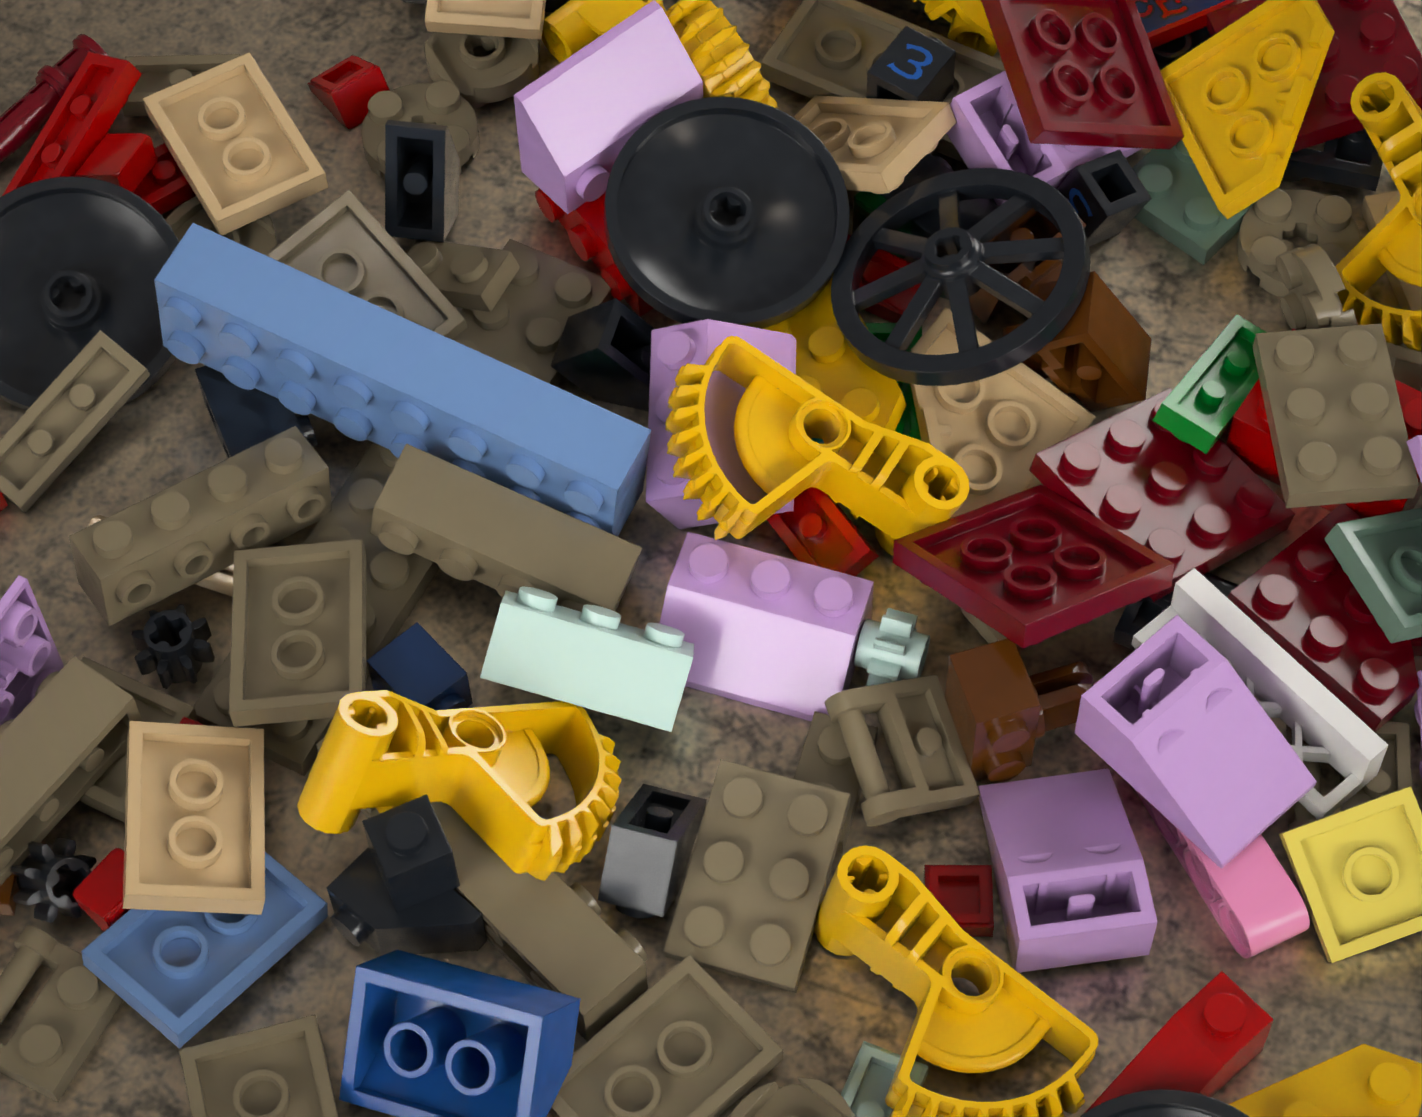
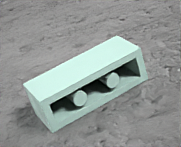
M522 586L519 588L518 594L505 591L480 678L672 732L694 656V644L683 641L685 634L682 631L659 623H647L645 630L620 623L621 615L619 613L596 605H583L582 612L556 605L557 596L533 587Z

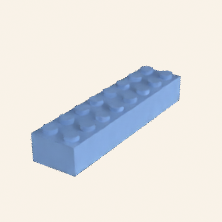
M191 224L154 279L163 346L168 348L175 357L188 364L201 363L223 373L231 383L246 390L256 388L276 397L286 408L300 415L313 414L334 424L341 433L357 441L367 439L391 450L396 458L400 457L405 445L409 444L617 537L643 492L651 429L200 225Z

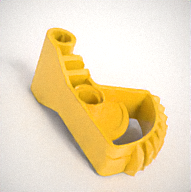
M570 0L544 18L542 41L548 51L561 63L653 0ZM655 0L665 12L663 1ZM679 0L668 8L665 14L703 81V98L735 97L757 101L774 108L778 107L776 100L768 92L771 88L770 82L765 80L759 71L761 63L753 59L748 50L750 44L743 42L736 32L737 26L731 25L724 16L723 8H717L711 0Z
M1387 72L1374 73L1365 77L1357 84L1352 92L1350 104L1352 112L1364 126L1389 175L1394 181L1400 193V200L1335 266L1345 286V290L1337 292L1343 312L1353 309L1358 325L1382 323L1386 342L1400 346L1404 343L1407 348L1421 352L1422 310L1412 311L1389 307L1363 295L1387 270L1408 284L1422 287V110L1395 75Z
M727 337L721 345L714 349L705 365L687 363L685 366H681L675 377L676 387L668 399V408L672 411L666 419L665 430L673 435L667 443V454L679 457L673 466V477L691 479L683 489V500L701 499L703 502L697 510V521L714 517L719 523L714 531L715 540L726 537L728 533L736 539L743 538L804 490L813 487L829 495L836 504L839 502L850 509L851 515L856 520L860 516L874 525L875 536L880 546L893 556L894 540L950 519L967 498L969 479L964 469L953 459L929 443L864 421L740 337ZM713 371H720L746 389L740 398L735 413L734 439L744 468L753 481L767 493L765 497L755 504L748 503L728 481L716 461L708 440L704 407L707 386ZM805 430L817 433L822 438L824 444L813 441L807 436Z
M388 690L354 692L346 694L339 701L300 795L297 808L302 819L314 829L328 834H341L348 832L355 825L361 809L376 808L379 813H382L427 794L430 802H443L451 806L513 872L517 874L527 872L536 879L545 881L551 872L565 873L574 862L580 863L583 857L593 849L596 841H600L616 810L615 803L619 797L618 788L622 780L618 776V768L621 761L613 755L615 742L609 737L598 734L586 710L581 706L567 702L555 701L434 710ZM550 753L558 757L570 779L574 790L576 807L558 817L546 820L542 819L532 807L542 799L548 788L550 767L546 754Z
M863 845L852 848L845 853L836 868L818 910L814 928L816 937L826 950L835 955H856L871 967L870 972L878 976L882 975L893 984V988L905 993L917 1006V1014L885 1097L886 1105L893 1109L889 1117H1064L1063 1111L1070 1115L1077 1113L1085 1103L1084 1094L1077 1080L1095 1057V1050L1098 1046L1097 1034L966 933L919 878L887 852L874 846ZM965 978L971 981L977 987L980 995H965L954 986L952 979ZM1041 1039L1045 1040L1073 1063L1071 1069L1048 1086L1029 1095L996 1102L967 1101L943 1096L923 1088L910 1079V1073L917 1055L943 1069L961 1073H986L1003 1069L1019 1061L1030 1053Z

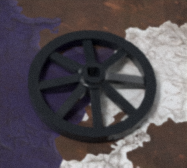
M975 168L949 172L926 179L897 193L875 209L857 227L845 244L840 261L833 273L831 284L833 313L850 349L867 366L884 376L901 382L924 386H947L974 382L994 376L1025 361L1052 341L1065 327L1078 308L1087 287L1091 264L1090 249L1076 210L1050 184L1031 175L1007 169ZM991 198L1007 200L966 231L961 228L960 201ZM939 207L940 230L936 231L929 239L897 231L914 218ZM1031 209L1038 211L1048 218L1062 236L989 242ZM878 249L919 259L859 288L866 267ZM1063 259L1059 278L1046 301H1043L989 266V264ZM921 283L885 343L875 337L863 325L859 317L860 311ZM980 289H984L1029 319L1009 334L979 347L970 296L977 293ZM939 297L950 300L959 352L942 355L907 352V348Z

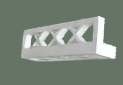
M1195 568L1175 583L1171 605L1133 635L1131 645L1137 649L1178 615L1228 660L1253 696L1255 695L1261 700L1258 702L1270 718H1280L1292 729V745L1290 746L1301 761L1329 763L1345 778L1325 797L1313 787L1298 801L1316 819L1333 814L1378 775L1388 744ZM1302 739L1310 746H1302Z

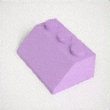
M655 0L513 95L522 173L563 211L569 214L586 201L596 200L606 191L608 179L619 152L628 139L643 124L675 105L703 98V81L663 8Z
M711 319L663 327L651 331L648 428L651 429V437L647 458L646 503L679 530L716 524L718 522L714 517L697 521V510L703 502L701 499L683 500V489L691 479L673 477V466L679 457L667 454V443L673 434L666 431L665 428L666 419L672 411L668 408V399L676 387L675 377L681 366H685L687 363L705 365L714 349L721 345L724 339L729 336H737L796 375V338L792 334ZM713 371L708 382L704 407L708 440L716 461L728 481L748 503L755 504L765 497L767 493L753 481L744 468L734 439L735 413L740 398L746 389L720 371ZM794 499L774 514L794 511Z
M687 532L667 585L659 624L682 631L685 634L683 641L694 644V656L685 687L812 721L814 711L828 715L825 701L830 696L849 688L856 668L854 666V658L862 627L866 619L872 620L874 581Z

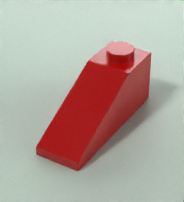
M1221 971L1167 1021L1085 1113L1108 1100L1148 1090H1181L1212 1098L1263 1050L1274 1019Z

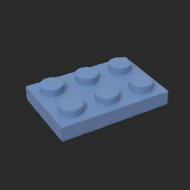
M265 852V903L262 915L130 909L81 951L83 965L180 1049L328 917V903Z

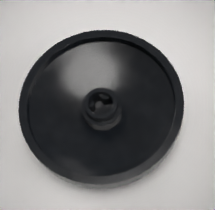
M707 97L684 102L662 111L643 124L628 139L619 152L608 179L603 219L608 247L618 270L629 286L655 310L682 324L711 319L763 329L778 324L803 310L827 286L840 261L846 244L850 209L846 186L838 165L821 140L801 122L779 109L757 101L735 97Z
M56 177L26 184L0 197L1 399L27 411L100 330L147 368L150 373L146 381L125 404L150 389L173 364L176 357L168 348L163 346L154 279L179 244V240L161 214L138 195L118 185L94 178Z

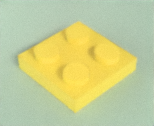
M1411 786L1279 834L1328 963L1340 961L1422 931V813Z

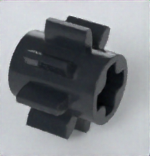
M179 604L175 610L157 612L152 609L149 611L150 618L146 622L144 630H135L131 634L137 650L140 651L134 658L141 675H147L156 670L164 689H168L172 683L190 681L194 684L198 682L197 673L200 671L202 663H211L215 660L211 644L207 642L212 634L206 618H199L191 623L182 604Z
M57 837L53 842L52 849L47 844L34 841L28 843L30 855L20 865L11 866L10 869L12 873L17 875V884L20 890L12 898L13 901L28 906L36 904L34 918L53 923L56 919L58 910L66 916L81 917V907L72 894L79 884L91 873V868L97 862L96 858L81 854L74 856L76 841Z

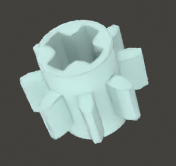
M888 608L886 615L883 614L881 622L871 619L865 620L856 648L854 666L867 669V673H869L867 686L921 677L929 649L930 635L919 633L915 629L918 615Z

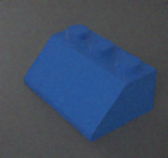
M398 949L359 964L355 969L339 1100L396 1117H547L572 1065L581 998Z

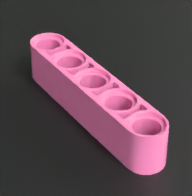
M1136 791L1229 942L1243 958L1249 959L1309 929L1310 920L1304 901L1262 834L1221 869Z

